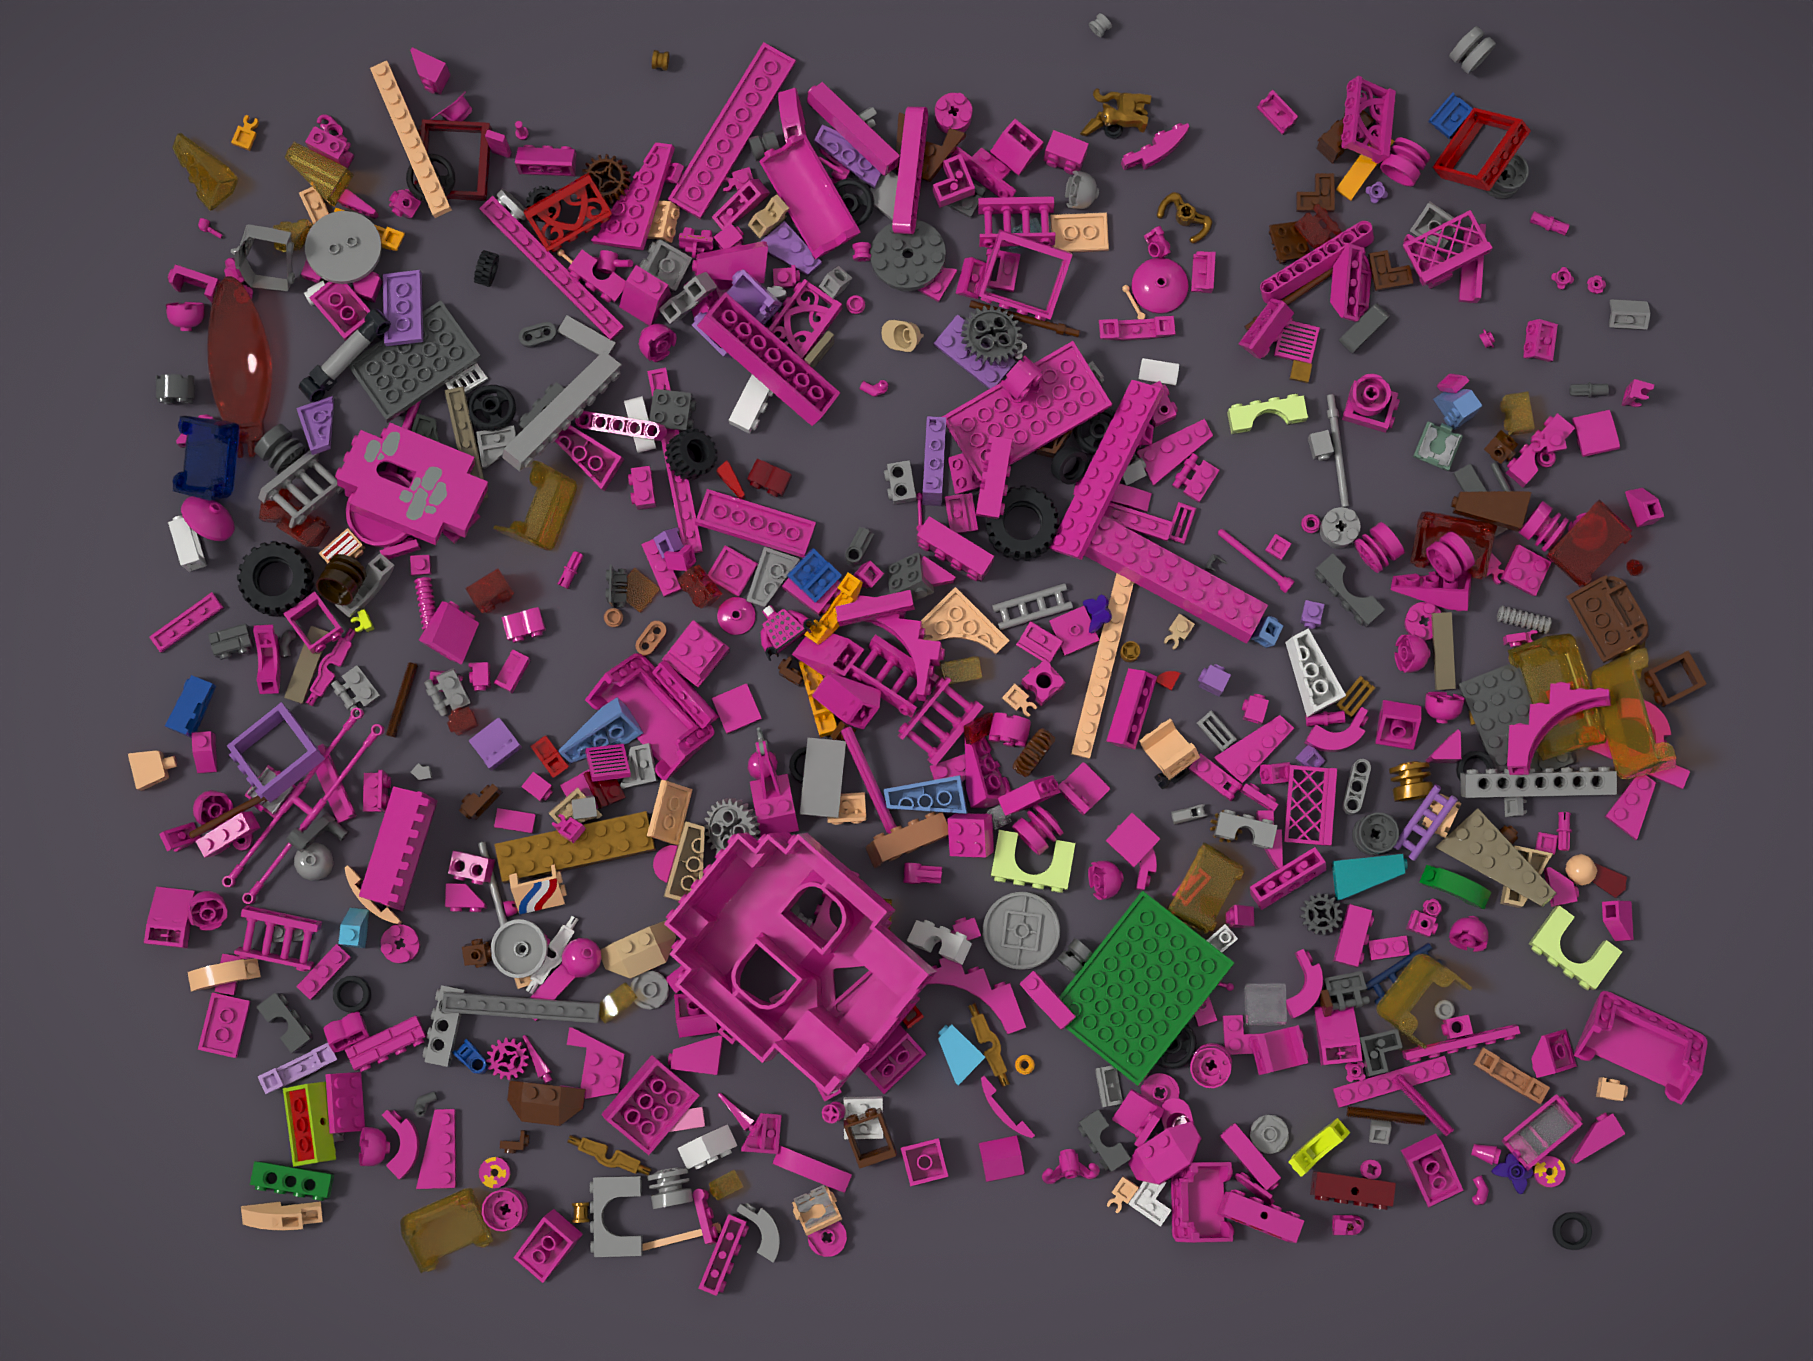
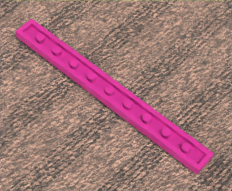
M492 196L479 208L608 339L612 340L624 329V326L578 280L574 279L570 272L549 251L547 252L545 247L497 199Z
M666 367L647 371L652 397L656 389L671 391ZM667 429L666 437L661 440L665 462L668 459L665 456L667 451L666 445L669 444L670 439L679 434V430ZM666 463L681 542L683 546L692 545L694 554L703 552L698 525H695L696 514L689 480L687 478L683 480L680 479V475H674L675 472L671 471L669 463Z

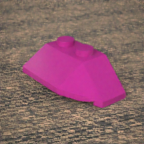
M1347 244L1333 265L1330 303L1341 318L1357 322L1369 308L1372 272L1365 255V249L1353 244Z
M1192 1121L1167 1128L1137 1148L1128 1164L1137 1180L1160 1185L1192 1164L1198 1144L1202 1138Z

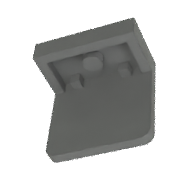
M656 389L653 392L649 421L662 424L666 429L679 430L680 433L687 429H693L694 419L691 416L692 411L696 410V400H694L692 393Z
M920 553L912 554L888 566L890 594L911 590L912 599L915 602L934 593V586L923 576L922 556Z

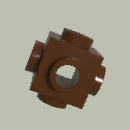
M1500 430L1484 450L1490 454L1493 460L1502 464L1505 459L1509 461L1516 454L1514 449L1518 444L1511 436Z
M482 938L471 940V943L462 946L465 966L475 965L476 968L484 967L492 960L490 941H483Z

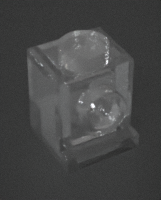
M1001 805L986 812V814H992L994 830L1012 822L1011 815L1005 816Z

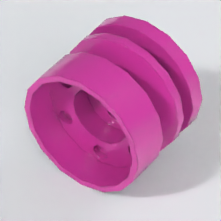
M1400 137L1395 140L1394 146L1390 149V156L1383 160L1380 168L1386 176L1395 182L1412 187L1421 174L1419 170L1425 168L1431 157L1417 143Z
M1542 501L1518 533L1527 540H1530L1534 535L1538 536L1535 546H1538L1542 540L1545 541L1541 550L1546 552L1562 536L1569 519L1565 517L1558 523L1557 520L1561 514L1558 513L1551 518L1549 515L1553 508Z
M1379 522L1370 529L1372 538L1364 534L1361 536L1362 540L1358 538L1354 541L1361 559L1376 573L1383 570L1382 566L1387 567L1389 565L1386 556L1390 560L1395 561L1405 553L1398 538L1382 522Z
M1035 804L1032 808L1037 815L1029 810L1027 815L1031 821L1028 822L1020 818L1012 828L1037 855H1041L1049 847L1045 838L1047 837L1055 842L1056 838L1052 832L1060 837L1063 831L1056 819L1047 810Z
M1217 1043L1201 1045L1194 1053L1190 1064V1072L1193 1079L1205 1088L1222 1086L1228 1080L1232 1070L1230 1053L1225 1047ZM1211 1060H1214L1215 1066L1213 1068H1209L1208 1063Z
M503 1188L492 1192L482 1204L484 1222L495 1231L504 1232L519 1226L528 1214V1203L525 1196L514 1188ZM508 1204V1208L511 1209V1211L505 1213V1209H503V1206Z

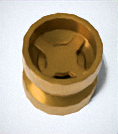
M1134 641L1124 643L1120 650L1121 658L1129 663L1137 660L1140 654V647Z

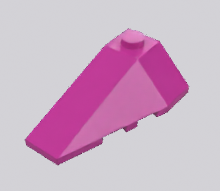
M1472 570L1461 571V575L1453 581H1447L1439 574H1436L1435 571L1429 572V575L1419 576L1418 574L1393 576L1391 590L1448 610L1468 611Z
M966 728V791L970 806L973 808H988L1000 805L998 798L1011 792L1009 782L1006 777H1002L998 769L1000 767L998 761L993 760L990 754L991 748L982 730Z

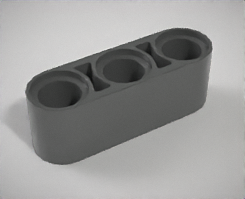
M1376 303L1339 339V342L1353 354L1389 319L1390 315Z

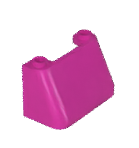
M1192 1162L1191 1165L1171 1177L1172 1235L1175 1241L1191 1243L1233 1242V1226L1230 1222L1224 1221L1223 1216L1217 1214L1224 1196V1182H1228L1233 1175L1231 1162Z

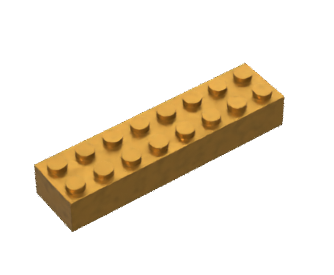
M644 811L584 824L583 826L586 829L575 843L561 836L558 830L496 843L495 849L502 882L509 883V875L517 873L519 880L551 874V865L554 864L558 872L656 851L654 839L647 836L650 825L648 812Z

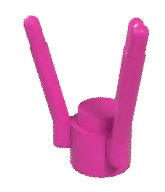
M820 149L819 151L835 164L833 165L822 157H818L822 163L833 169L831 176L834 178H830L832 183L835 184L840 180L847 179L850 170Z

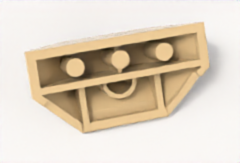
M666 921L649 926L601 949L603 965L606 970L631 979L666 963L672 950L671 947L677 937L664 924Z

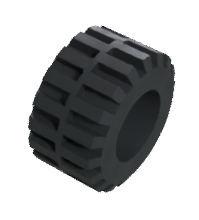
M696 428L693 430L687 429L670 439L669 444L666 445L667 451L665 456L668 458L666 463H669V469L675 472L674 475H680V479L695 480L715 467L716 464L714 462L718 458L715 454L718 452L714 448L715 443L710 440L711 437L705 435L706 432H699V429ZM687 447L693 451L696 461L689 457Z

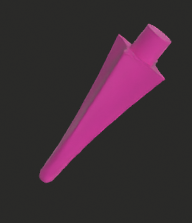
M523 1035L522 1038L531 1055L538 1078H543L546 1084L551 1082L550 1073L552 1071L536 1052L527 1036Z
M718 1093V1097L730 1109L744 1131L749 1130L751 1132L756 1121L738 1109L722 1093Z

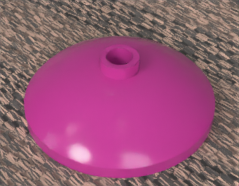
M1153 258L1145 261L1137 268L1132 279V293L1135 300L1142 308L1152 313L1163 314L1175 310L1183 303L1188 292L1186 273L1180 265L1167 258ZM1163 280L1164 284L1159 285L1157 281Z
M191 496L183 502L181 506L182 516L189 527L199 535L214 541H225L234 533L235 525L233 518L228 510L219 502L205 496Z

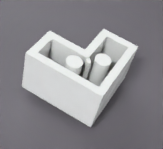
M727 1124L679 1147L678 1150L686 1168L690 1169L695 1166L697 1170L707 1165L705 1161L709 1164L717 1160V1155H720L722 1158L731 1154L730 1149L736 1147L737 1144Z

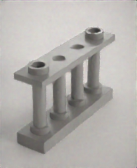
M310 450L263 486L258 497L263 503L268 499H273L292 516L289 524L291 529L297 524L301 525L310 513L335 493L339 494L344 490V488L337 485V479L318 462L319 453L312 455ZM309 467L314 468L331 486L323 490L305 473V470ZM300 478L318 496L311 501L292 484V480ZM282 488L287 489L305 506L297 511L278 494Z

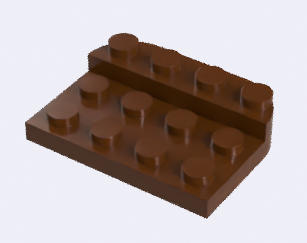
M1607 575L1600 577L1566 596L1603 663L1636 645H1641L1649 636V625L1626 583L1618 577Z

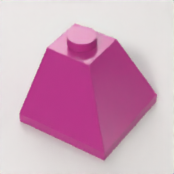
M1566 1029L1541 1036L1531 1058L1533 1070L1537 1078L1577 1067Z

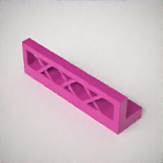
M1480 224L1479 226L1485 236L1486 224ZM1463 231V241H1467L1469 232ZM1471 233L1468 243L1477 245L1482 242L1479 235ZM1484 256L1461 267L1459 302L1478 303L1481 299Z
M911 590L835 607L839 626L915 610Z
M666 660L660 662L654 669L652 674L702 729L719 718L688 681L674 670Z
M324 744L317 746L323 755L327 747ZM330 754L316 771L325 794L339 777ZM341 781L328 798L338 824L357 816Z

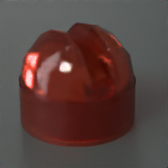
M1631 559L1627 562L1626 569L1631 576H1636L1642 572L1643 565L1640 561Z

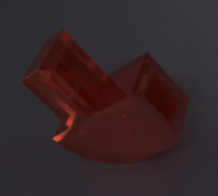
M282 488L278 494L287 502L288 500L291 501L292 493ZM267 500L265 503L261 501L259 519L262 522L280 523L291 516L276 501Z

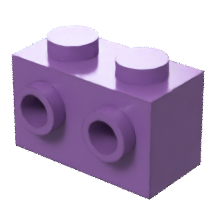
M1214 664V666L1210 665L1208 669L1204 668L1197 681L1200 682V688L1219 697L1231 674L1224 672L1225 669Z

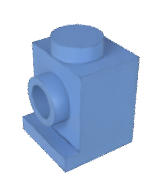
M1272 616L1261 618L1251 639L1265 648L1274 646L1283 625L1278 623V620Z

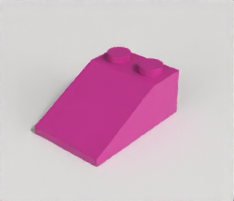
M328 282L309 297L345 341L365 322L364 318L370 312L369 308L348 284Z
M1436 1133L1401 1150L1428 1207L1464 1191L1446 1149Z
M553 1209L542 1218L513 1258L544 1283L583 1234Z

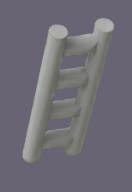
M1063 583L992 605L993 611H1000L1003 622L998 623L999 630L1072 609L1071 601L1065 603L1062 594L1063 591L1067 590L1066 584ZM1055 594L1058 605L1047 608L1044 597ZM1036 600L1040 611L1029 614L1025 603ZM1018 605L1021 616L1010 619L1007 608Z

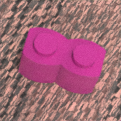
M539 607L502 617L507 640L513 641V643L521 642L524 640V637L531 635V638L543 635L542 632L546 631Z
M359 1012L350 1013L341 1020L330 1022L323 1028L333 1053L343 1051L352 1044H357L369 1037L364 1019Z

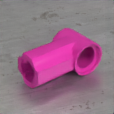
M904 863L903 883L941 884L942 867Z

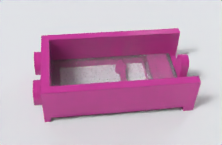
M1557 1094L1502 1140V1143L1527 1171L1583 1125L1580 1115L1568 1108L1569 1103L1563 1096L1559 1097Z

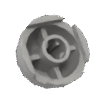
M1073 171L1074 176L1069 177L1066 185L1065 198L1069 197V203H1066V205L1072 209H1085L1098 198L1099 188H1097L1096 181L1090 174Z
M314 842L302 853L299 850L296 852L294 866L297 873L304 879L317 881L326 878L331 873L334 861L331 851L325 845Z

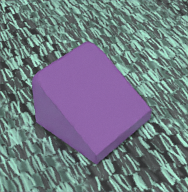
M1309 745L1296 757L1302 766L1320 767L1325 762L1318 751Z

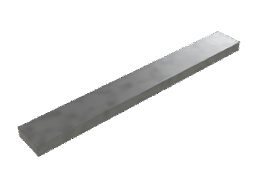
M443 992L442 1012L598 1023L600 1003L457 992Z

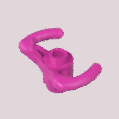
M1066 1149L1060 1152L1057 1168L1054 1171L1051 1168H1047L1042 1174V1180L1046 1184H1053L1062 1177L1073 1179L1077 1175L1093 1179L1099 1175L1100 1169L1095 1163H1090L1088 1169L1079 1162L1078 1154H1076L1074 1149Z

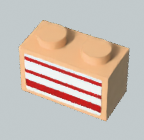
M347 528L319 554L327 563L336 554H344L358 559L364 553L365 547Z

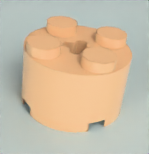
M1440 793V795H1442L1446 799H1449V797ZM1435 800L1430 805V808L1433 809L1432 812L1436 815L1444 807ZM1457 801L1435 834L1446 838L1447 832H1449L1461 806L1460 802ZM1426 816L1422 825L1427 830L1433 821Z

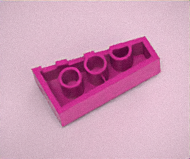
M571 425L565 431H560L555 442L600 489L605 491L624 458Z
M989 436L976 516L999 519V515L1004 513L1005 504L1002 503V497L1007 495L1008 485L1005 484V479L1010 476L1011 466H1008L1009 458L1013 457L1014 447H1011L1012 439Z

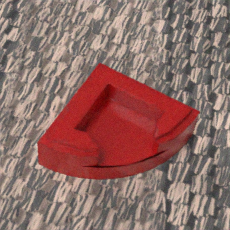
M1176 671L1164 672L1157 677L1156 683L1171 691L1180 673Z

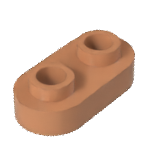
M661 621L651 622L638 638L635 646L639 654L643 656L651 655L664 639L667 629ZM659 628L661 632L654 634V629ZM645 643L649 644L647 650L642 648V645Z

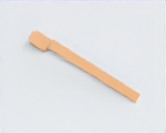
M714 1223L713 1226H716L718 1233H721V1225ZM698 1229L644 1243L643 1251L703 1236L702 1230Z

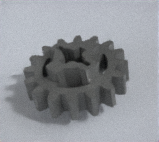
M1317 893L1316 898L1312 895L1309 896L1310 902L1305 900L1303 903L1306 907L1300 908L1304 912V914L1300 915V918H1305L1302 925L1308 924L1307 931L1314 929L1315 935L1319 931H1321L1322 935H1325L1326 930L1332 933V926L1334 928L1339 927L1336 921H1342V918L1338 917L1342 910H1337L1340 903L1334 904L1335 898L1332 897L1329 900L1328 894L1321 897V894ZM1318 901L1325 902L1323 906H1317L1314 903ZM1330 908L1333 909L1334 917L1330 916ZM1324 910L1323 915L1325 916V918L1322 917L1319 919L1317 917L1319 915L1317 911ZM1309 911L1312 912L1313 919L1311 921L1308 915ZM1321 922L1328 924L1326 927H1318L1317 925Z

